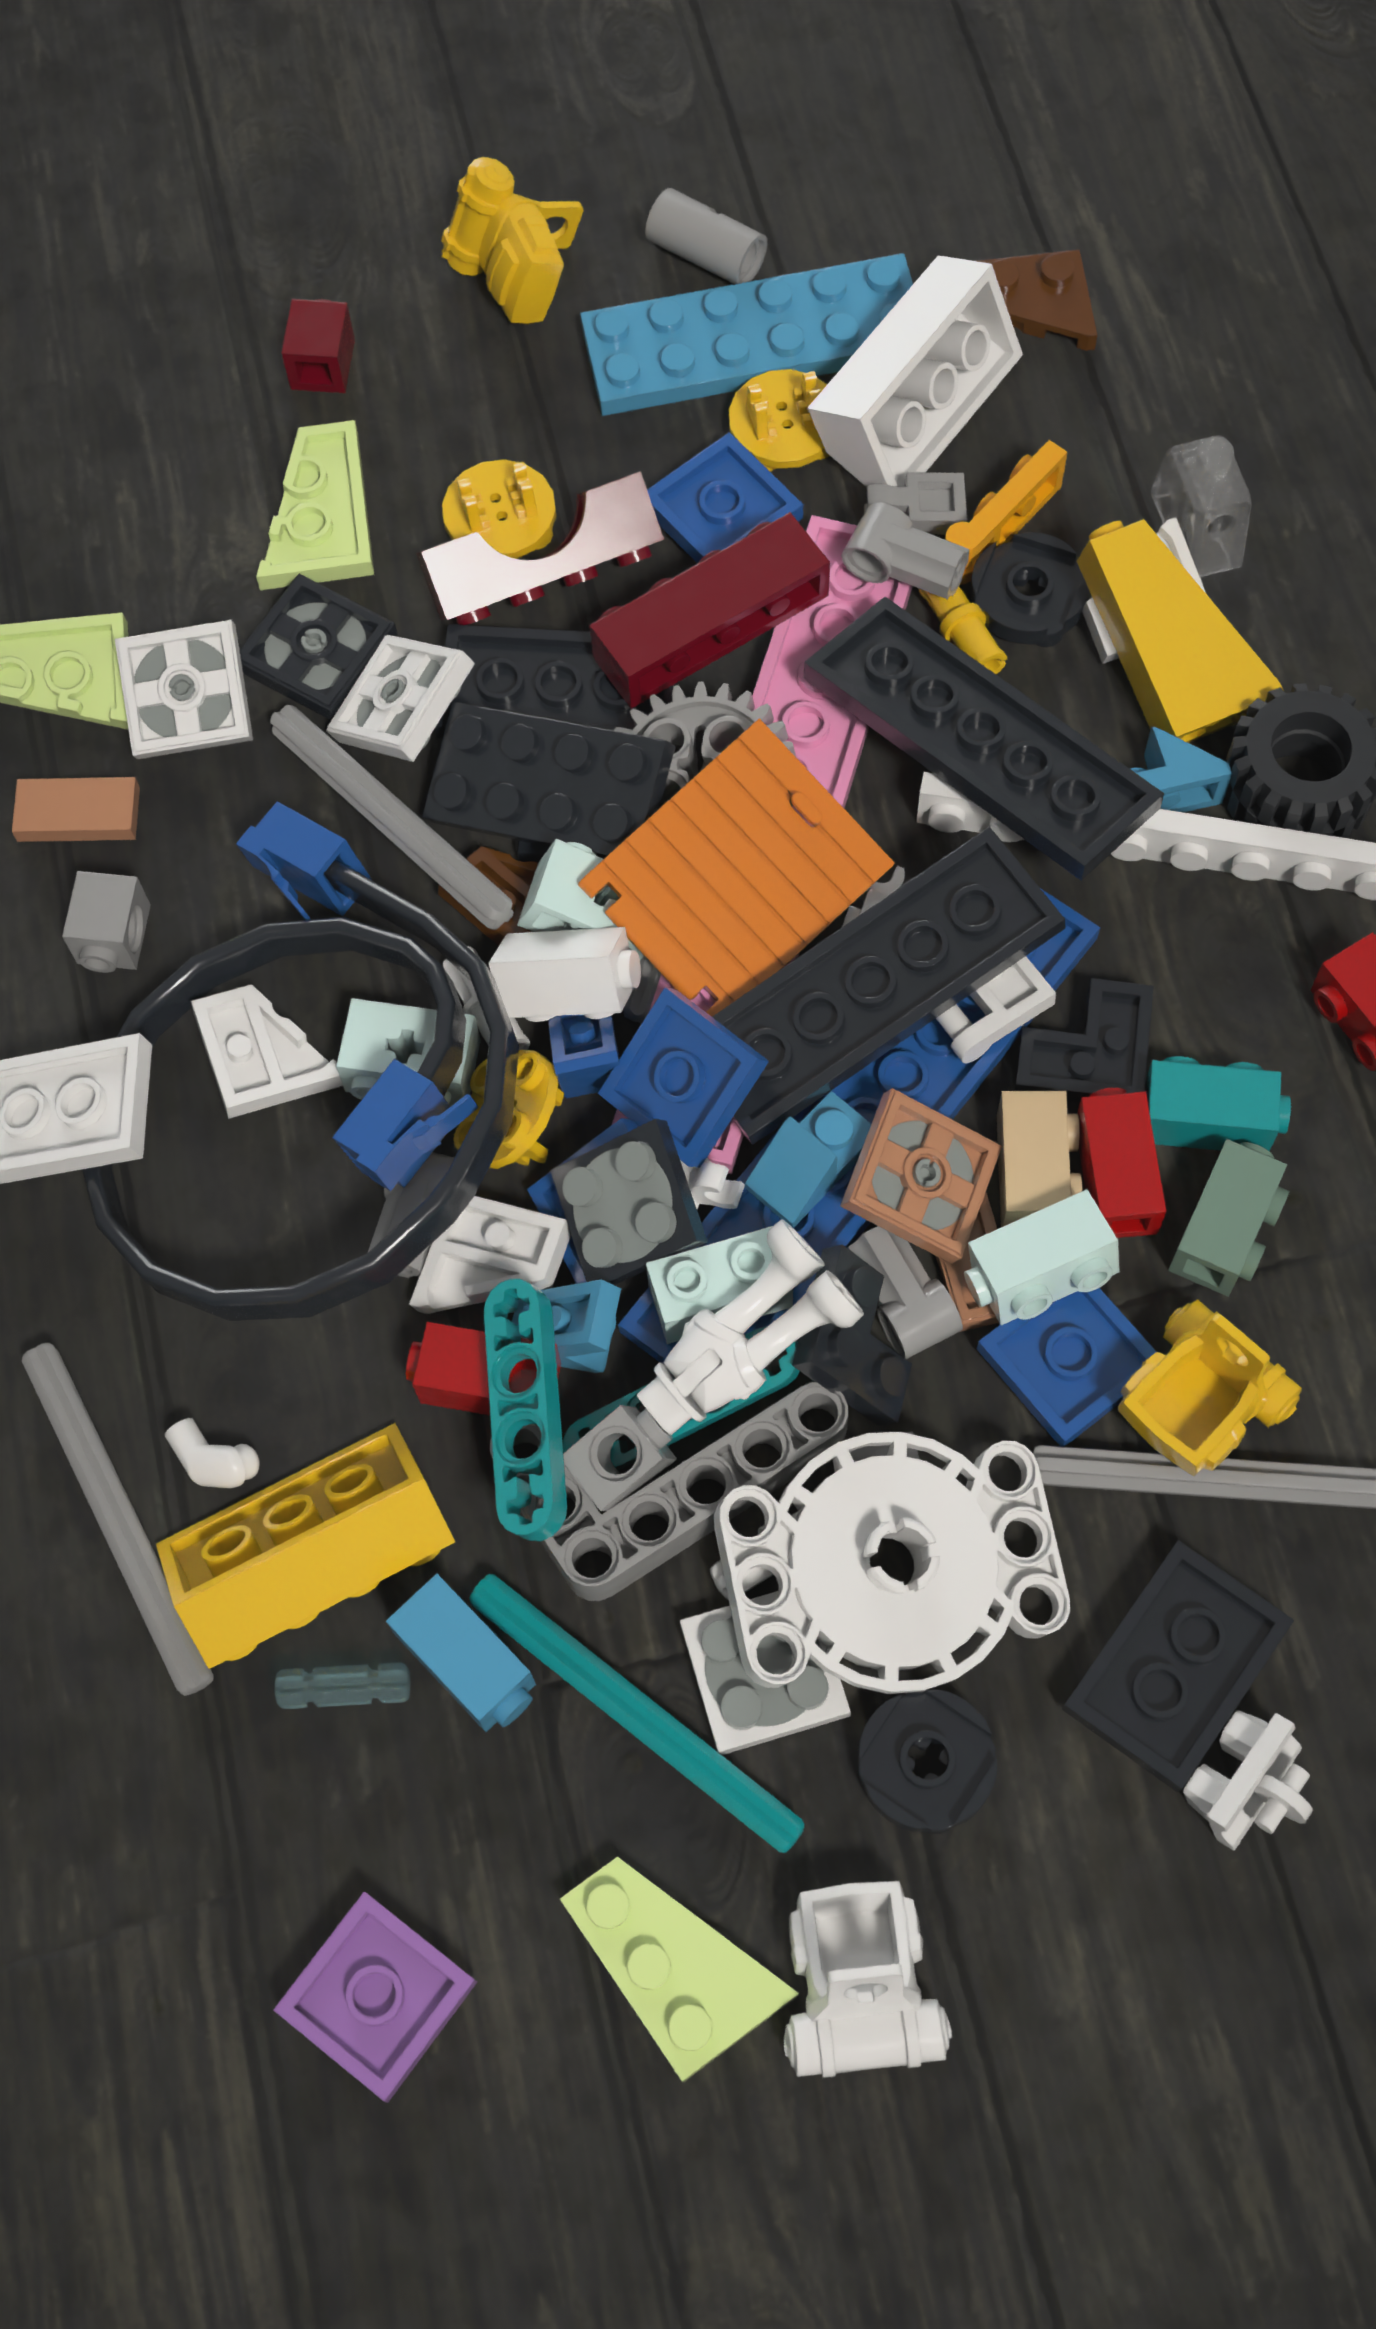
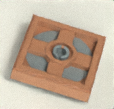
M892 1088L882 1095L840 1207L952 1264L962 1259L1002 1146Z

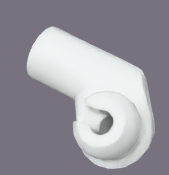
M193 1418L177 1422L165 1433L167 1441L189 1477L200 1486L219 1488L239 1487L245 1480L253 1478L258 1473L260 1461L252 1447L247 1444H239L235 1447L230 1445H209Z

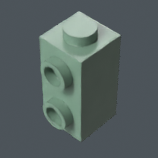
M1226 1139L1168 1271L1228 1297L1238 1277L1251 1281L1266 1248L1265 1245L1255 1241L1261 1224L1265 1222L1275 1226L1290 1192L1278 1186L1287 1164L1274 1159L1271 1152L1257 1144L1248 1142L1238 1144Z

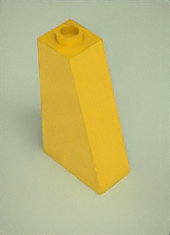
M1144 519L1125 527L1122 521H1114L1096 529L1089 535V542L1077 559V563L1150 729L1151 727L1159 728L1189 743L1237 724L1241 716H1246L1248 707L1257 698L1265 702L1269 691L1279 687L1282 688L1277 678Z

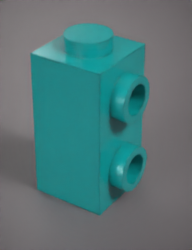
M1182 1056L1169 1057L1163 1061L1152 1060L1145 1080L1144 1092L1146 1091L1156 1145L1221 1151L1226 1139L1238 1144L1242 1142L1257 1144L1270 1151L1278 1133H1287L1291 1114L1290 1096L1281 1095V1072L1266 1071L1261 1066L1248 1062H1238L1223 1067L1201 1065L1195 1059Z

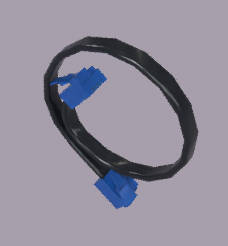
M277 801L256 827L250 826L236 845L253 867L271 877L281 893L305 920L266 923L192 956L130 1012L116 1038L140 1033L152 1044L153 1049L158 1038L192 1008L191 1001L203 998L214 987L284 956L354 951L414 970L430 985L437 1005L433 1043L417 1072L394 1059L332 1137L363 1174L389 1191L396 1184L405 1188L434 1149L442 1144L441 1140L444 1136L479 1108L469 1094H466L452 1106L444 1098L462 1064L467 1020L452 979L444 967L413 938L346 917L311 920L298 903V894L294 889L341 916L356 902L436 948L472 982L490 1031L483 1105L448 1172L428 1198L367 1254L296 1285L217 1289L159 1266L127 1229L112 1171V1164L82 1169L97 1228L142 1279L159 1294L228 1321L309 1318L390 1283L452 1226L468 1206L482 1183L513 1121L519 1044L495 978L486 964L434 915L372 881V878L344 838Z

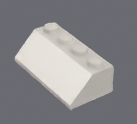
M937 256L808 407L826 452L866 487L872 484L904 487L907 472L925 473L1022 357L1023 353L992 264Z

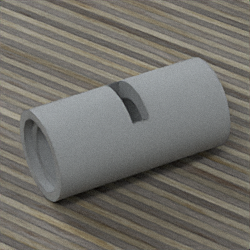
M668 188L659 195L651 208L646 223L645 234L647 240L733 284L752 281L759 271L766 254L767 238L764 234L722 213L717 214L714 209L673 188Z

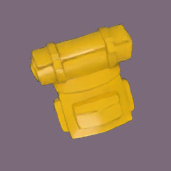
M487 157L475 159L468 167L467 174L462 180H459L457 187L459 197L450 226L444 230L441 242L444 244L442 257L448 260L451 268L461 274L474 276L484 271L489 291L497 303L501 305L511 323L530 324L542 322L555 295L564 266L558 249H565L571 246L584 211L582 205L578 201L539 202L513 193V175L504 164L496 159ZM556 216L563 217L565 219L563 226L551 234L546 220Z
M1197 1299L1192 1303H1187L1182 1308H1177L1172 1313L1165 1326L1166 1330L1163 1336L1172 1345L1171 1350L1166 1355L1156 1352L1142 1362V1366L1129 1378L1121 1389L1124 1398L1118 1406V1411L1155 1450L1184 1471L1195 1476L1203 1468L1213 1471L1226 1459L1233 1449L1237 1448L1246 1434L1244 1424L1253 1417L1257 1418L1268 1428L1289 1418L1297 1409L1296 1404L1299 1401L1302 1388L1285 1374L1286 1370L1278 1363L1273 1365L1270 1362L1269 1355L1217 1311L1213 1313Z

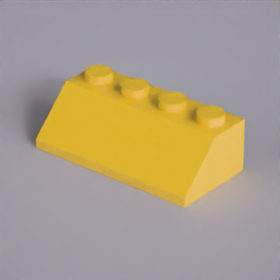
M393 1423L156 1543L173 1606L208 1669H211L224 1661H234L245 1657L259 1643L286 1629H297L307 1625L318 1616L319 1612L348 1597H360L369 1593L381 1580L409 1566H419L431 1561L442 1549L455 1543V1540L396 1423Z

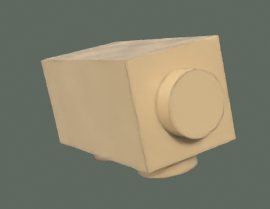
M1002 1091L997 1111V1141L1002 1146L998 1156L1000 1219L1001 1227H1004L1082 1192V1178L1080 1173H1070L1069 1152H1078L1079 1118L1078 1114H1067L1066 1091Z

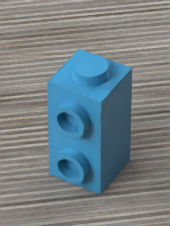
M438 1574L433 1576L386 1620L394 1635L485 1732L496 1722L502 1727H506L519 1717L531 1703L533 1698L528 1692L536 1685L531 1672Z

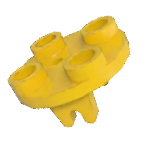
M793 369L772 370L753 377L735 393L729 408L730 433L769 471L782 468H798L818 459H825L830 455L824 448L808 407L827 385L816 378L814 371L804 373Z
M504 459L479 463L463 471L447 489L442 509L445 530L452 540L478 532L496 551L515 559L534 550L542 549L551 542L553 537L552 527L556 519L553 490L542 474L524 462L519 463Z
M519 1050L512 1125L489 1168L499 1169L514 1162L527 1166L529 1165L530 1158L539 1163L546 1162L549 1150L536 1140L546 1128L554 1107L561 1106L564 1092L558 1088V1079L554 1065L537 1051ZM487 1060L483 1061L476 1068L470 1080V1088L473 1092L471 1097L479 1108L463 1120L456 1129L454 1146L458 1150L483 1105Z

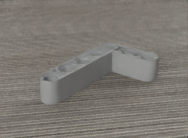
M816 1382L801 1386L603 1514H600L590 1497L564 1465L566 1497L571 1499L576 1504L573 1513L565 1519L558 1532L551 1538L540 1542L569 1587L577 1596L588 1601H602L612 1597L714 1531V1514L717 1506L733 1489L743 1485H753L765 1489L771 1494L793 1480L811 1459L834 1444L844 1441L848 1421V1404L845 1397L838 1391H835V1394L829 1392ZM811 1409H823L828 1411L836 1422L828 1430L814 1432L807 1429L801 1423L800 1417ZM528 1424L522 1427L514 1438L513 1447L520 1443H531L539 1448L542 1437L539 1426L537 1424ZM491 1438V1440H490V1453H491V1456H492V1458H493L492 1438ZM768 1444L780 1453V1459L772 1466L758 1468L751 1465L744 1455L754 1445ZM517 1474L518 1478L530 1483L529 1474ZM702 1479L715 1480L725 1489L723 1496L711 1504H701L694 1501L688 1492L697 1481ZM532 1495L531 1504L521 1508L524 1517L532 1521L533 1511L542 1508L544 1500ZM740 1500L733 1503L729 1511V1520L756 1503L749 1500ZM646 1515H657L664 1518L668 1522L669 1527L661 1538L654 1541H644L637 1538L632 1532L634 1524ZM590 1551L604 1552L612 1559L609 1569L603 1575L596 1578L584 1577L576 1571L578 1560Z

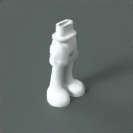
M781 1219L768 1231L767 1243L772 1252V1259L759 1279L714 1314L710 1310L704 1309L684 1325L681 1339L670 1351L664 1364L658 1363L654 1368L657 1377L637 1394L642 1404L669 1435L676 1432L691 1418L701 1422L707 1418L706 1413L718 1409L734 1399H747L750 1394L756 1392L766 1381L763 1369L792 1343L814 1328L828 1323H833L840 1328L851 1327L864 1315L861 1307L846 1287L833 1273L826 1270L809 1285L804 1296L788 1311L752 1338H745L744 1333L767 1310L790 1290L812 1277L825 1266L823 1260L785 1220Z

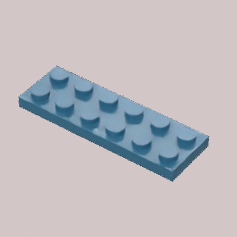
M904 253L580 313L581 328L602 416L738 391L751 378L772 370L793 369L804 373L814 371L816 376L839 372L912 287L913 282Z

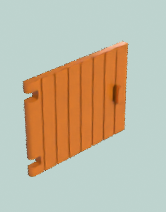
M759 718L581 879L578 885L591 899L608 885L619 899L608 907L605 914L617 927H625L627 938L668 982L689 1000L694 999L704 988L717 1001L706 1011L712 1017L784 968L893 867L895 862ZM790 801L792 802L793 806H794V807L807 819V821H808L809 823H811L814 827H811L810 825H808L807 822L793 809V807L790 805Z

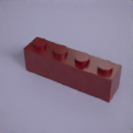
M791 512L773 522L761 523L753 528L747 537L724 550H714L706 554L697 565L674 578H665L658 581L646 594L623 607L615 606L604 612L596 622L590 625L593 658L632 709L650 699L651 695H657L828 597L830 561Z

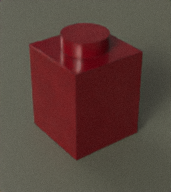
M292 299L281 353L291 390L346 393L355 343L347 302H333L326 299Z

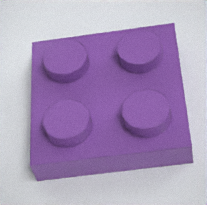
M364 1891L281 1999L274 2011L384 2102H389L471 1992L477 1981Z

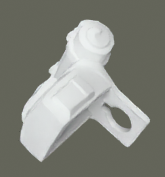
M900 1882L849 1883L800 1892L797 1899V1910L790 1914L791 1957L795 1974L806 1977L808 1995L806 1997V2012L791 2016L789 2024L786 2025L784 2037L785 2056L789 2057L791 2067L794 2068L797 2077L822 2074V2077L825 2078L834 2077L836 2073L906 2065L908 2068L920 2067L921 2063L945 2060L946 2052L949 2049V2039L952 2037L950 2023L944 2008L940 2007L937 1999H921L920 1988L916 1983L914 1964L922 1960L923 1938L920 1935L919 1919L914 1901L905 1897Z

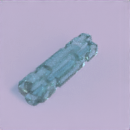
M401 1662L379 1664L378 1670H371L369 1664L314 1667L313 1673L307 1674V1671H304V1668L281 1669L277 1672L275 1679L276 1702L283 1709L307 1708L308 1702H314V1704H317V1707L372 1704V1698H379L382 1704L400 1703L407 1701L410 1694L409 1669Z

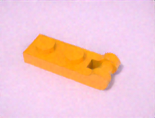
M1048 440L1033 457L1029 454L1025 455L1017 463L1010 475L1009 482L997 494L993 491L989 492L981 500L970 522H957L948 528L945 540L969 549V559L960 585L972 580L974 565L980 554L988 546L996 542L997 548L1003 543H1008L1013 538V535L1017 534L1061 488L1067 451L1051 440Z

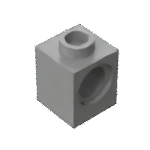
M77 871L62 935L77 964H81L89 970L102 973L113 972L116 968L137 970L151 906L138 877Z
M623 1405L616 1408L563 1453L564 1465L600 1511H608L645 1487L676 1461L677 1458L666 1445L673 1439L672 1435H669L659 1425L647 1409L640 1413L636 1407ZM623 1435L630 1437L637 1449L636 1462L625 1473L619 1472L614 1467L610 1457L613 1443Z

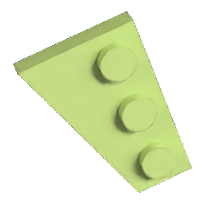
M355 420L299 427L283 481L284 495L278 516H273L268 533L270 544L266 558L260 561L256 575L260 590L289 587L298 574L317 583L374 575L360 446Z
M123 613L0 625V703L128 729L115 639L128 637V622Z
M616 1857L560 1898L682 2082L686 2081L799 1996L797 1991L619 1857Z

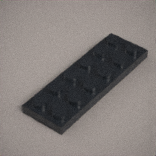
M885 596L804 662L803 678L1081 881L1161 808L1164 793Z
M990 826L712 1016L769 1061L732 1118L752 1145L781 1126L788 1117H794L1065 929V918Z

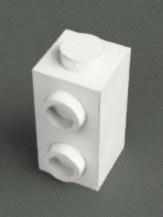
M625 927L508 933L489 961L490 971L495 978L509 1018L525 1017L528 1021L532 1022L546 1021L555 1016L584 1015L590 1019H602L615 1013H621L633 989L639 986L641 979L640 959L638 953L629 948Z

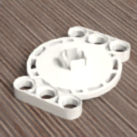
M904 1432L867 1433L838 1442L811 1459L787 1485L779 1502L765 1489L753 1485H743L733 1489L718 1504L714 1514V1528L741 1663L752 1681L765 1688H779L796 1680L805 1670L810 1658L824 1671L855 1687L887 1694L921 1692L951 1682L983 1661L1003 1637L1008 1626L1016 1634L1025 1638H1040L1059 1630L1067 1621L1070 1612V1597L1039 1466L1034 1454L1025 1445L1016 1441H1001L991 1445L976 1458L973 1464L964 1455L934 1439ZM890 1445L887 1456H872L854 1462L850 1451L866 1446ZM907 1448L927 1452L947 1464L943 1469H940L927 1461L907 1457ZM1007 1456L1018 1464L1022 1480L1016 1490L1004 1491L991 1481L989 1465L994 1457ZM833 1459L834 1474L821 1482L812 1493L802 1486L816 1469ZM959 1473L968 1479L966 1487L956 1479ZM740 1500H749L756 1503L762 1509L765 1516V1525L759 1535L744 1537L731 1527L729 1511L733 1503ZM791 1502L798 1510L795 1519L787 1512ZM1021 1521L1028 1524L1034 1530L1037 1537V1546L1035 1552L1030 1557H1018L1007 1548L1004 1542V1531L1010 1522ZM882 1538L897 1540L910 1550L914 1560V1572L907 1585L904 1586V1582L889 1577L882 1570L881 1566L871 1568L870 1557L878 1552V1546ZM754 1567L765 1568L776 1577L779 1584V1593L773 1603L758 1605L746 1597L743 1590V1578L749 1569ZM1028 1587H1036L1043 1590L1052 1602L1051 1617L1044 1625L1033 1624L1022 1615L1019 1600L1022 1592ZM990 1608L998 1615L996 1620L987 1615ZM974 1633L986 1636L972 1655L956 1665L950 1654L951 1652L966 1643ZM768 1635L779 1636L790 1645L793 1652V1661L786 1673L771 1674L760 1666L757 1659V1647L764 1637ZM816 1639L820 1640L827 1647L826 1652L815 1644ZM844 1658L856 1665L877 1669L879 1678L859 1674L839 1662ZM929 1663L940 1673L922 1680L898 1681L899 1670H912Z

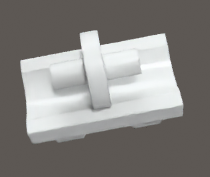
M1239 1710L1236 1711L1224 1728L1219 1740L1222 1750L1242 1761L1232 1779H1228L1203 1764L1197 1768L1184 1787L1183 1793L1188 1804L1209 1821L1216 1840L1235 1851L1253 1822L1264 1831L1272 1834L1284 1816L1295 1822L1305 1823L1313 1811L1311 1805L1299 1794L1309 1779L1310 1774L1302 1767L1292 1764L1302 1750L1301 1744L1292 1736L1295 1725L1277 1713L1267 1723Z

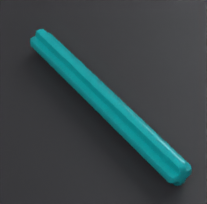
M488 1574L474 1588L469 1599L475 1609L777 1851L786 1853L792 1848L804 1831L805 1824L799 1816L497 1576Z

